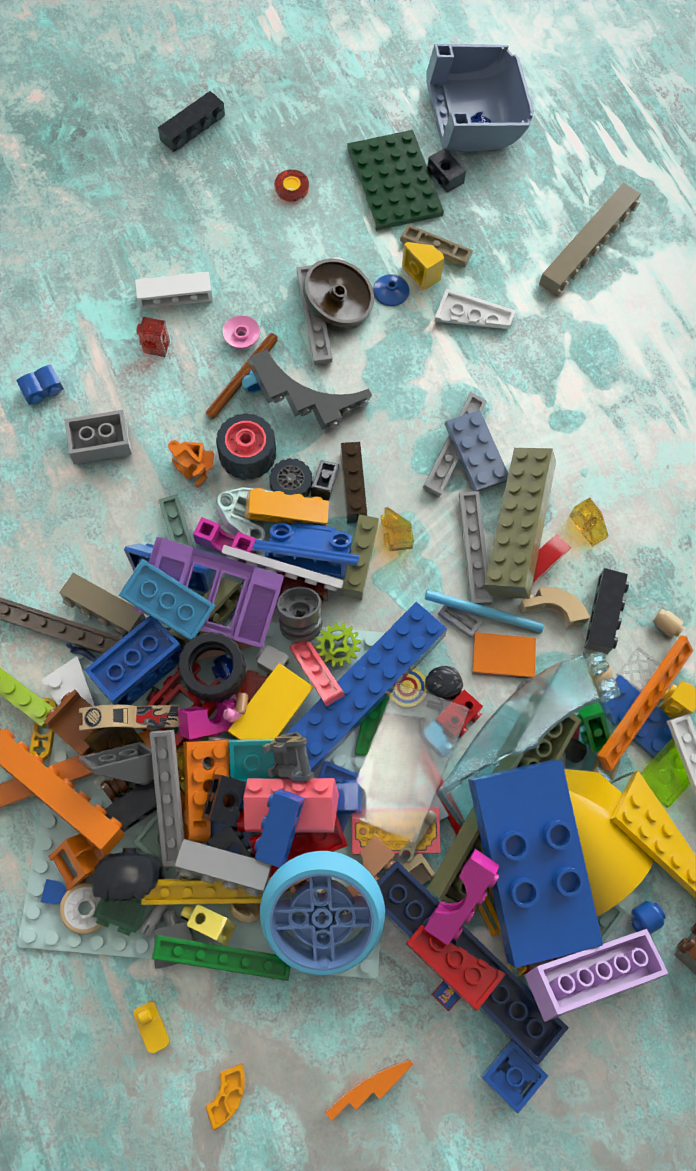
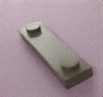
M407 224L400 237V241L403 243L433 245L443 254L445 260L462 267H466L473 253V250L409 224Z

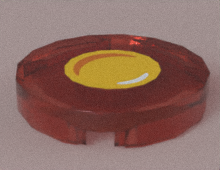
M285 170L275 178V192L285 201H298V199L306 197L309 192V180L301 171Z

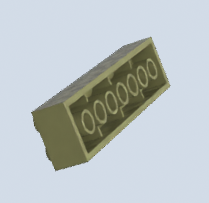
M514 447L484 584L490 596L530 599L556 466L553 448Z

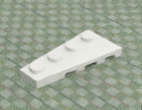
M446 288L434 322L510 329L516 310Z
M78 656L41 680L58 706L62 703L61 699L68 692L71 693L74 689L90 705L95 706Z

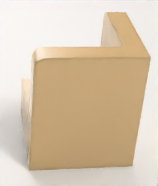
M422 853L417 854L410 863L406 862L402 865L422 885L435 876V872Z

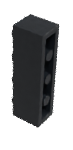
M211 91L207 92L158 127L160 140L170 150L175 152L225 116L224 102Z
M604 568L599 574L584 648L608 654L612 649L616 648L618 637H615L616 630L620 629L622 618H619L620 611L622 612L625 607L626 600H623L624 593H627L629 582L627 581L628 574Z
M154 780L146 785L136 783L130 788L131 791L124 796L121 794L114 798L110 806L107 808L102 807L107 812L105 816L109 819L112 817L117 819L123 825L121 830L126 832L157 810Z

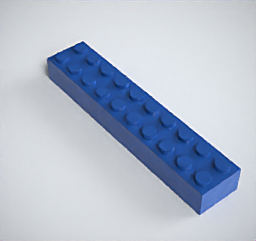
M417 601L337 681L345 696L328 706L320 698L286 733L299 732L303 737L307 738V744L305 745L311 772L314 773L446 636L447 628Z

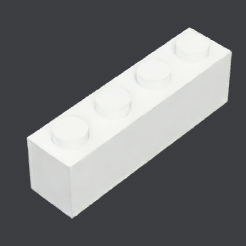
M209 272L135 280L140 309L213 301Z

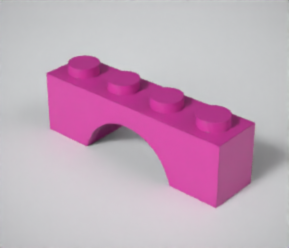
M475 849L459 876L465 885L467 896L457 903L440 902L430 916L424 930L446 945L453 938L457 940L464 929L461 927L463 922L466 921L468 923L475 913L473 908L476 903L481 905L487 895L485 892L488 886L492 888L498 880L499 875L496 873L499 864Z

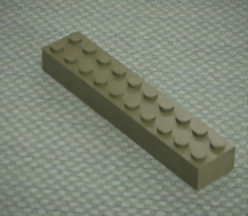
M535 694L492 773L549 760H559L581 720L552 700ZM474 806L427 888L447 903L460 902L467 896L465 885L459 877L461 871L475 849L484 854ZM476 903V905H475L474 908H473V909L475 910V912H476V910H477L478 907H479V905H478L477 903Z

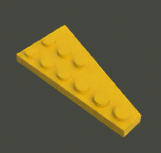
M636 771L632 774L610 820L696 899V855L640 772Z

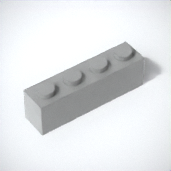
M183 839L175 863V868L181 876L192 878L193 875L201 877V881L208 884H214L216 881L223 883V887L230 890L241 888L245 890L246 894L258 897L259 894L263 895L272 871V865L263 861Z

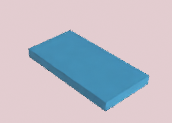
M141 559L118 594L121 598L189 640L196 637L216 606L144 559Z

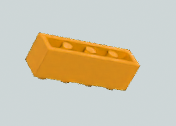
M254 488L247 494L245 518L286 523L289 525L300 522L325 526L328 521L329 501L323 500L321 497L306 498L301 494L286 495L281 491L266 492L264 489Z

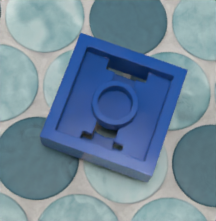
M510 1040L480 1077L516 1113H519L548 1078V1075L514 1041ZM507 1065H510L511 1067H509V1068L506 1070V1072L504 1073V1072H503L504 1067L507 1066ZM530 1082H532V1084L530 1085V1087H529V1088L526 1090V1092L521 1096V1093L526 1089V1087L530 1084Z

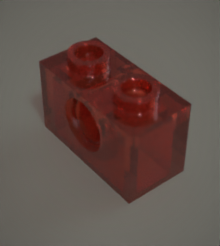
M143 317L141 324L137 325L136 330L143 352L145 354L166 357L170 344L166 322L164 320Z

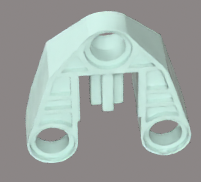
M241 487L221 493L216 500V508L225 528L233 535L241 532L251 536V531H258L261 535L259 540H263L265 538L264 529L250 522L251 519L245 518L247 494L253 488ZM227 498L230 506H223L220 503V499Z

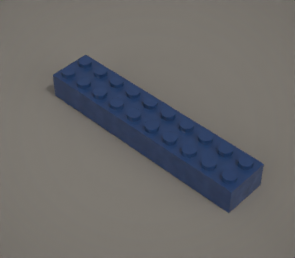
M398 861L377 882L385 904V916L408 939L421 925L426 926L430 916L440 903ZM462 924L461 927L464 928L457 940L453 938L450 943L468 951L467 953L477 959L487 962L488 965L496 970L506 973L479 1009L510 1040L514 1041L539 1065L569 1027L559 1017L544 1022L532 991Z

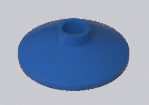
M384 275L377 279L374 284V296L383 305L397 306L408 298L409 285L398 275Z

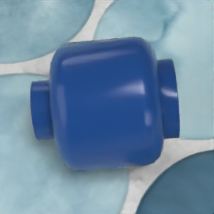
M645 901L632 909L630 923L636 932L647 929L649 935L664 926V919L666 917L662 908L657 903Z

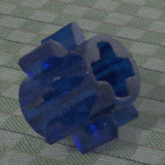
M225 654L216 658L213 661L215 666L211 667L215 677H221L223 681L227 680L233 671V661Z

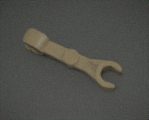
M433 811L427 813L423 824L414 834L411 842L400 850V858L405 851L411 853L407 863L414 859L417 845L423 839L428 828L436 820V813Z

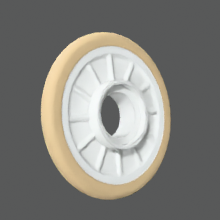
M80 883L65 893L60 903V917L63 924L69 930L78 934H89L97 931L105 924L110 914L109 898L102 900L99 897H94L90 883ZM84 901L89 902L92 906L91 912L87 915L80 914L78 910L79 905Z

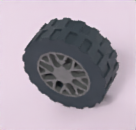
M291 458L283 459L274 465L269 475L270 488L273 492L281 491L286 495L301 494L304 497H308L313 484L312 472L303 461Z

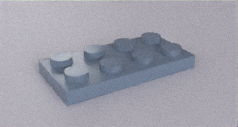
M480 410L447 420L444 423L474 491H481L507 482L508 471Z

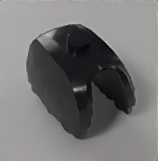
M123 848L122 853H109L99 860L92 873L90 884L93 896L99 897L102 900H107L109 897L113 900L119 899L120 901L131 898L144 899L145 895H149L151 890L156 887L158 879H165L164 869L157 856L136 852V848Z

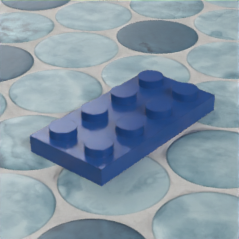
M619 674L597 700L604 711L605 717L617 727L641 692ZM657 706L632 740L656 762L660 761L675 743L667 723L671 718Z

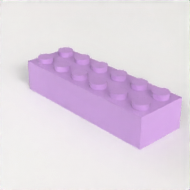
M647 929L604 943L603 946L587 949L537 966L525 974V977L544 1022L651 983L665 976L668 972Z

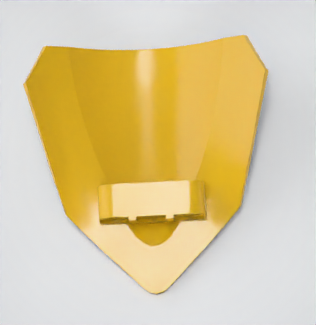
M564 769L596 915L598 917L616 906L634 891L649 872L654 860L610 820L623 793L600 773Z

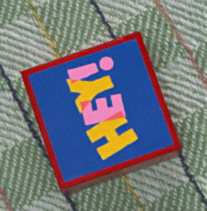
M444 981L431 994L448 1012L461 998Z

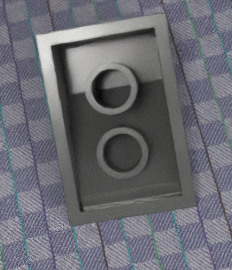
M142 742L78 757V761L94 774L142 785L150 784L154 780L151 748Z

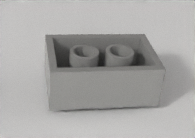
M123 410L64 419L68 451L73 464L132 455L128 425Z

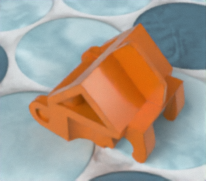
M176 440L170 441L168 448L173 455L172 462L176 469L186 479L189 478L191 480L193 477H199L195 481L196 487L203 485L208 479L207 472L213 468L214 452L205 451L203 443L183 442L180 444Z
M77 834L65 839L48 857L57 866L67 884L66 889L68 891L74 886L86 882V878L92 875L99 860L106 855L81 834ZM64 853L67 854L78 874L75 879L61 856Z

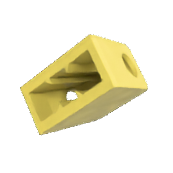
M197 904L195 909L186 905L181 912V918L188 921V927L225 946L228 945L237 927L228 918Z

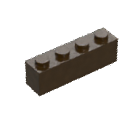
M360 442L341 443L340 454L347 524L358 522L359 514L367 516L361 444Z

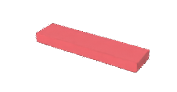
M310 641L297 642L289 646L293 656L326 706L345 696Z

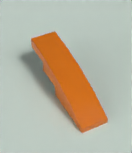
M406 1059L385 1067L363 1079L337 1099L325 1111V1114L333 1121L349 1103L357 1110L372 1093L380 1100L409 1070L413 1063L411 1060Z

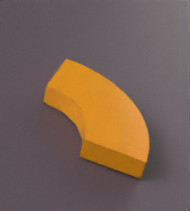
M242 1063L220 1072L221 1085L219 1093L211 1103L205 1106L213 1131L220 1128L233 1116L241 1102L245 1087V1073Z

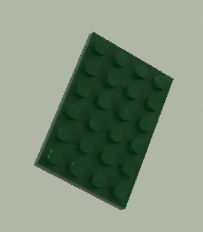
M413 130L347 143V150L376 231L443 216L444 210Z

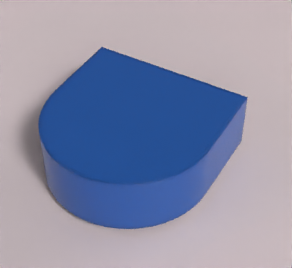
M46 879L41 902L53 905L60 904L67 892L66 886L59 881Z

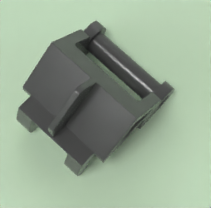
M299 732L275 737V741L265 744L263 746L264 753L273 751L275 758L274 766L267 770L268 776L271 777L279 773V777H290L293 781L313 779L314 774L310 770L305 745L307 744V738L303 737Z

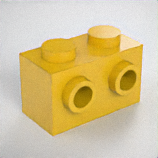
M683 681L678 685L673 684L660 699L663 702L659 708L670 718L692 714L696 709V688L692 684Z

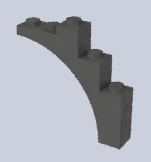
M267 349L249 357L248 364L267 403H278L286 397L295 417L300 414L305 416L313 410L321 429L327 427L332 429L338 426V422L342 418L341 414H348L356 406L359 408L366 406L372 397L369 389L351 394H329L303 386L288 376L276 364Z

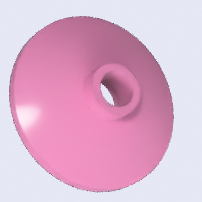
M248 316L232 317L223 327L225 341L234 348L244 349L251 347L258 341L260 336L258 323Z

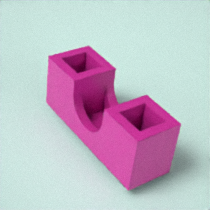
M201 517L193 532L196 544L223 554L222 549L224 545L253 554L256 553V550L252 549L256 538L238 532L237 535H231L225 532L220 527V524ZM238 558L239 561L246 563L245 560Z
M237 698L218 702L217 713L211 720L208 719L207 709L199 706L178 710L180 736L187 738L189 741H199L203 736L216 737L220 736L221 732H228L234 722L225 720L223 713L228 708L233 709L236 707Z

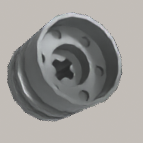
M294 587L283 592L277 602L279 626L282 635L293 642L313 640L320 634L323 625L321 599L318 593L307 587Z

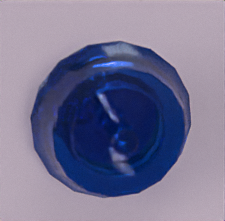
M478 112L471 116V123H491V120L481 116L483 112Z

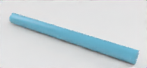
M427 590L424 599L539 633H542L544 629V623L430 590Z

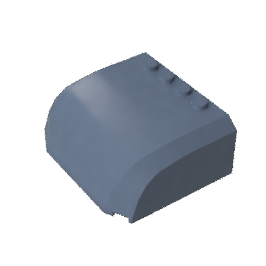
M434 44L426 71V83L442 149L446 148L448 151L501 149L516 142L529 128L534 109L520 58L516 53L512 54L508 49L509 45Z

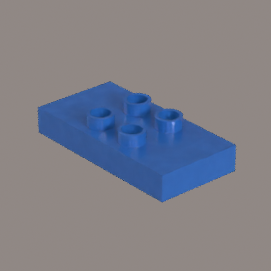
M549 760L468 779L484 855L499 864L496 873L499 875V878L491 889L507 962L513 967L518 968L603 946L562 760Z

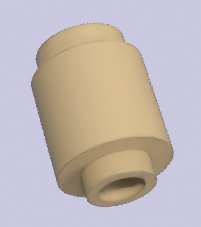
M661 609L652 621L658 629L671 638L673 635L678 637L685 628L682 626L684 621L669 610Z

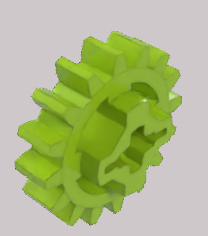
M334 622V627L332 628L330 625H326L327 631H320L323 637H317V641L321 644L317 645L316 649L322 650L319 656L326 657L324 663L332 661V667L336 663L343 667V662L345 661L350 665V658L357 659L355 652H360L361 648L356 646L361 643V640L355 639L359 633H352L353 626H350L348 629L345 628V622L341 626ZM336 631L342 632L341 635H333L332 633ZM349 637L353 643L352 649L347 645ZM343 639V642H342L343 648L338 647L337 649L334 650V648H335V643H334V642H335V641H336V642H339L340 640ZM325 640L330 644L328 652L325 649ZM337 654L345 655L343 658H335Z

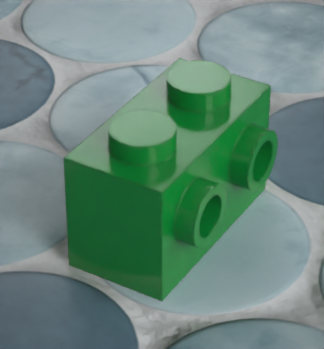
M596 699L577 705L578 714L575 715L581 720L578 726L583 728V732H580L584 744L589 745L593 754L600 752L610 738L604 711Z

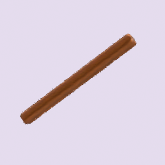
M269 333L252 355L266 349L270 351L278 341V337L273 333ZM249 359L206 410V415L209 418L215 419L241 387L244 377L249 375L251 371L248 364Z

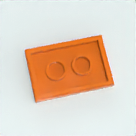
M474 633L472 674L527 679L535 678L536 638Z

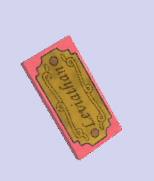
M362 809V814H352V854L361 855L360 851L375 836H378L394 854H399L400 850L411 842L429 811L436 813L437 818L417 845L415 854L441 853L440 809ZM405 851L403 854H411V853H410L409 851Z

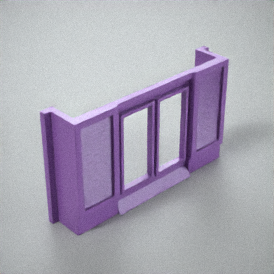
M156 537L149 563L188 587L194 564L216 570L207 599L213 604L223 573L244 579L230 627L209 622L208 617L200 630L222 633L233 640L263 648L284 576L165 538ZM136 606L134 607V610L139 611L140 613L149 615V614H147L146 612H144V611H142L141 609H139L138 607H136Z

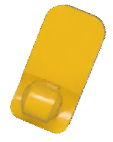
M151 1001L136 1008L133 1011V1016L147 1051L156 1053L166 1048L170 1043V1038L156 1003Z

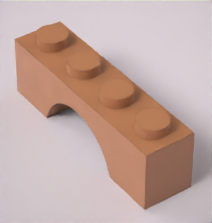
M375 836L360 851L363 866L371 873L376 882L380 879L377 875L383 869L387 872L395 864L393 859L396 855L378 836ZM352 885L347 887L353 897L362 896ZM348 910L341 911L343 914L348 912Z

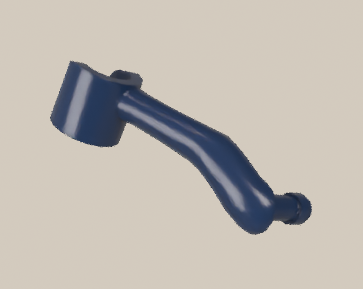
M70 642L66 644L71 653L83 655L92 662L97 660L86 649L72 646Z

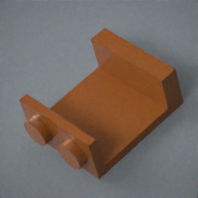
M74 689L71 693L68 692L61 699L62 703L56 709L53 708L47 713L44 723L81 756L93 752L84 740L96 729L92 731H79V726L83 725V713L79 714V708L93 706Z

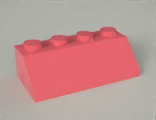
M313 778L307 781L247 779L243 797L244 828L246 832H263L261 823L264 816L268 815V799L271 794H274L279 789L305 797L295 832H334L339 798L334 778Z

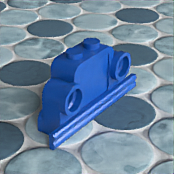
M300 522L293 523L291 526L286 523L274 524L270 528L269 541L255 539L252 547L253 550L265 552L266 558L338 578H345L347 565L357 566L360 555L350 554L352 537L348 533L337 532L332 527Z

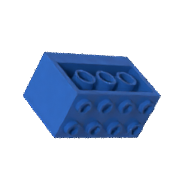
M149 616L84 671L113 705H132L152 686L178 666L179 656L183 650L178 641L157 619Z

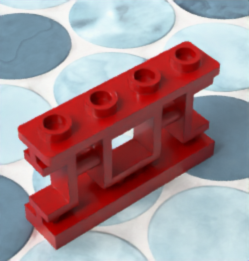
M195 662L193 666L195 679L200 684L208 686L196 676L201 671V665ZM177 668L178 671L173 676H169L164 681L163 687L159 692L156 691L150 696L149 703L146 705H170L182 693L194 703L191 707L199 706L207 709L208 718L217 709V702L209 703L205 701L202 704L195 695L193 696L189 690L179 684L182 681L179 668ZM216 678L210 686H216L221 683ZM157 728L159 731L167 730L166 728ZM180 730L175 735L176 754L184 746L183 742L189 741L187 738L180 736Z

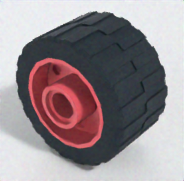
M237 414L234 417L228 418L217 432L216 445L220 463L225 471L233 477L244 480L261 477L274 465V460L276 459L275 434L271 425L264 418L255 414Z

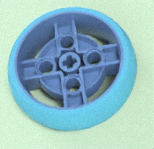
M309 852L286 862L269 880L261 898V927L265 939L273 952L287 965L308 974L332 975L355 967L374 949L380 939L384 926L385 904L376 880L360 863L336 852ZM332 877L352 885L362 896L353 897L343 884L332 880ZM309 878L308 882L296 890L291 899H279L283 892L291 885ZM324 889L326 892L318 893L316 890ZM348 910L350 911V913L343 914L341 913V911ZM295 912H302L304 915L299 916ZM353 927H364L359 932V934L356 935L350 941L339 946H335L344 941L350 935ZM285 929H292L294 934L306 944L294 939ZM320 933H327L328 935H327V936H321V935H319V934H320Z

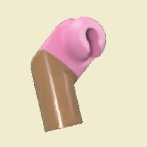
M239 693L237 695L236 707L225 710L223 718L228 720V722H236L243 716L247 708L248 695Z

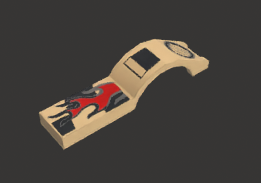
M101 705L79 708V714L83 713V725L79 726V731H92L109 727L132 729L179 728V705Z

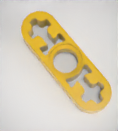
M43 699L53 708L56 709L58 707V705L52 699ZM34 721L30 754L33 755L37 753L36 749H40L41 741L37 740V738L43 740L42 746L46 751L41 752L39 756L46 760L52 752L55 732L50 729L45 735L39 734L40 725Z

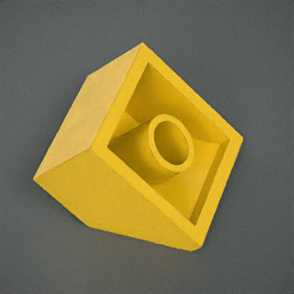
M406 242L403 250L402 268L423 291L439 282L444 263L443 254L433 245Z

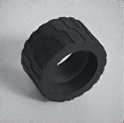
M214 632L202 633L192 638L184 646L182 653H180V660L178 662L180 677L190 693L198 699L209 703L222 702L223 700L230 699L234 694L236 695L243 686L244 679L246 678V663L238 644L229 636ZM211 650L226 652L233 661V671L229 678L216 686L200 684L193 674V666L198 657Z

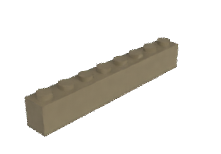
M623 182L542 273L539 285L556 296L561 290L564 292L570 284L569 281L571 279L575 280L580 273V269L588 265L590 257H595L600 250V246L608 242L611 233L615 234L620 227V223H624L628 219L630 212H634L640 204L638 200L641 193Z

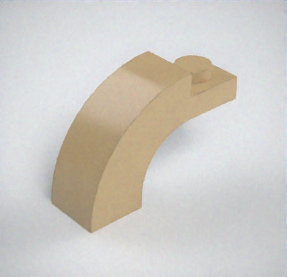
M539 588L536 597L535 595H530V599L523 598L519 605L521 614L541 609L554 611L563 619L566 628L586 624L590 618L584 605L574 595L558 588Z

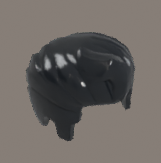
M439 666L428 673L425 679V688L438 701H450L462 692L463 681L455 667Z

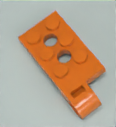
M228 740L183 742L186 810H183L185 840L205 843L211 837V822L202 818L209 793L204 791L203 783L207 779L212 782L214 774L230 777ZM205 757L211 760V767L208 770L202 766V761ZM228 795L223 799L224 806L229 802Z

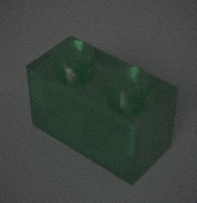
M109 897L107 900L100 899L93 917L97 918L95 923L107 928L110 924L118 927L117 932L130 936L131 932L136 934L147 906L132 900L124 899L120 901L119 899L113 900Z

